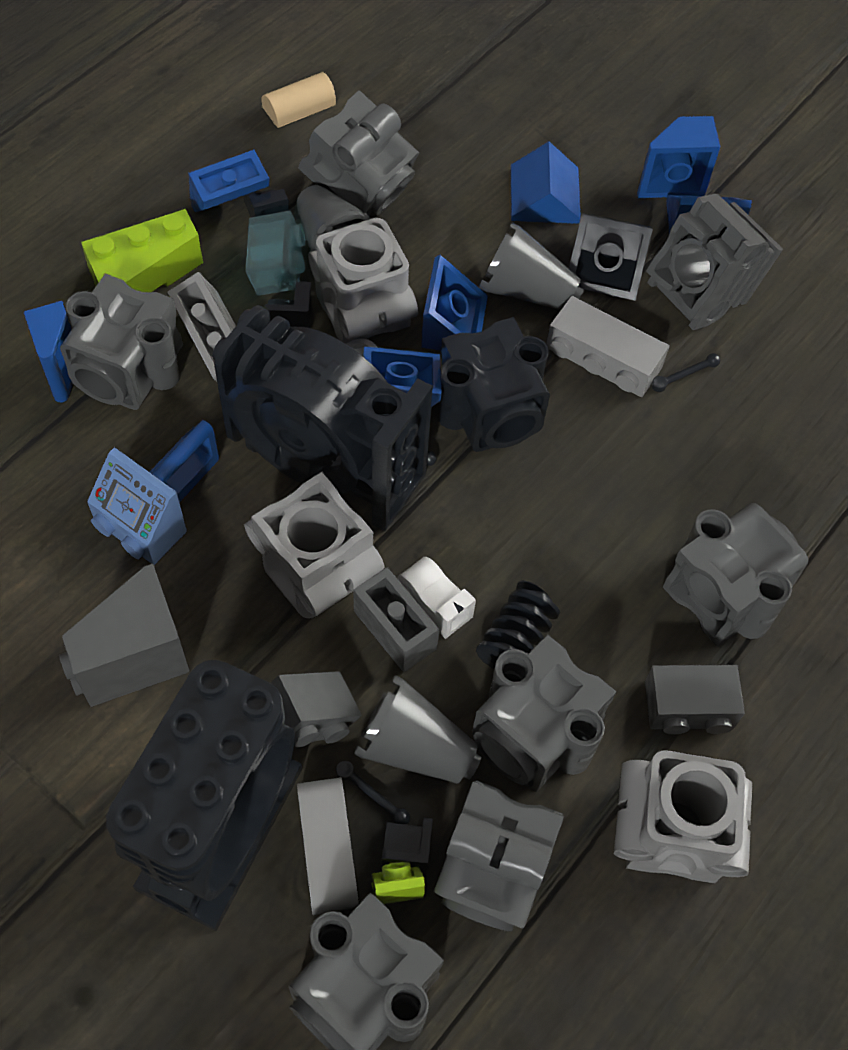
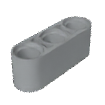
M342 777L298 783L297 790L312 914L318 915L356 909L359 902Z

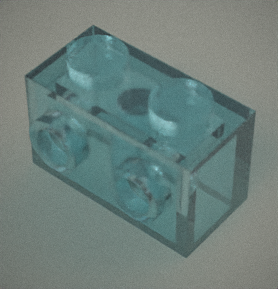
M291 210L249 218L246 274L258 296L294 290L296 281H300V273L304 272L301 246H305L306 243L305 233L302 225L296 224Z

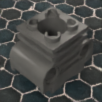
M719 194L698 197L690 212L678 216L671 228L667 241L650 263L646 272L651 277L647 283L651 287L657 286L690 321L688 326L692 330H696L718 321L731 306L734 308L739 304H746L783 251V248L735 202L729 205Z

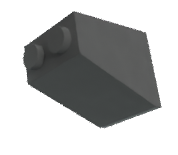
M153 564L143 567L62 635L67 651L59 654L67 679H70L76 696L84 693L90 707L190 672Z

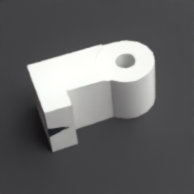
M421 558L398 576V580L439 628V633L445 639L473 618L476 599L467 590L463 589L461 591L430 558Z

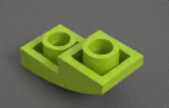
M409 862L390 863L382 866L381 873L372 874V892L382 904L420 899L424 896V877L420 868H411Z

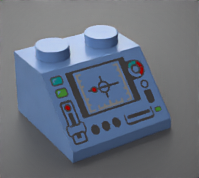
M114 447L108 453L87 501L93 515L91 522L103 535L109 537L113 534L121 540V545L131 556L136 559L143 557L155 565L187 532L177 492Z

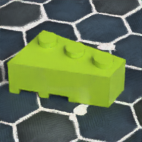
M186 209L81 242L90 274L96 286L104 274H108L123 280L134 290L153 292L163 284L167 287L203 263L199 236Z

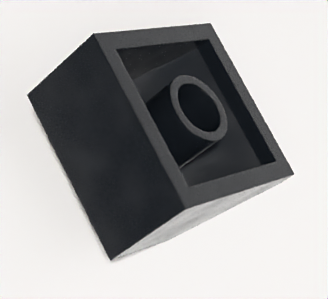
M582 212L569 270L581 279L578 287L584 290L636 300L653 228L651 226Z

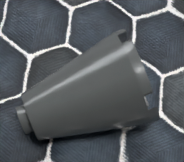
M319 185L307 187L300 193L297 199V209L310 252L316 250V240L320 235L372 219L360 209Z
M513 222L508 232L514 234V236L512 237L506 233L485 274L486 277L491 279L490 282L482 280L479 286L480 289L486 292L558 311L562 310L571 296L579 299L584 290L578 287L581 281L579 277L525 230Z
M394 675L389 683L396 686L393 694L389 691L388 693L383 692L361 734L362 737L368 739L364 749L356 745L353 754L363 759L457 784L463 777L470 780L482 756L476 753L478 744L405 680Z

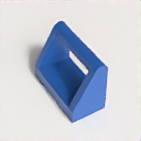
M255 150L189 173L192 208L195 212L202 211L268 187L270 178Z
M59 301L24 311V315L55 401L61 403L69 398L73 386L60 349L61 344L72 329L63 302Z
M204 420L200 421L150 471L152 475L177 492L179 503L219 460L212 426Z

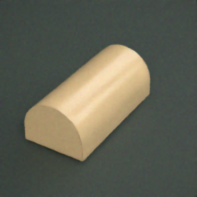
M324 72L262 95V107L277 128L336 105L333 85Z

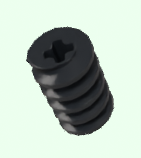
M519 581L516 590L509 595L508 603L502 606L500 615L493 620L492 628L484 634V642L477 645L476 652L478 657L485 664L495 669L497 659L507 650H522L529 654L534 649L532 645H538L544 639L541 632H550L552 623L549 619H558L560 610L541 587L529 581Z

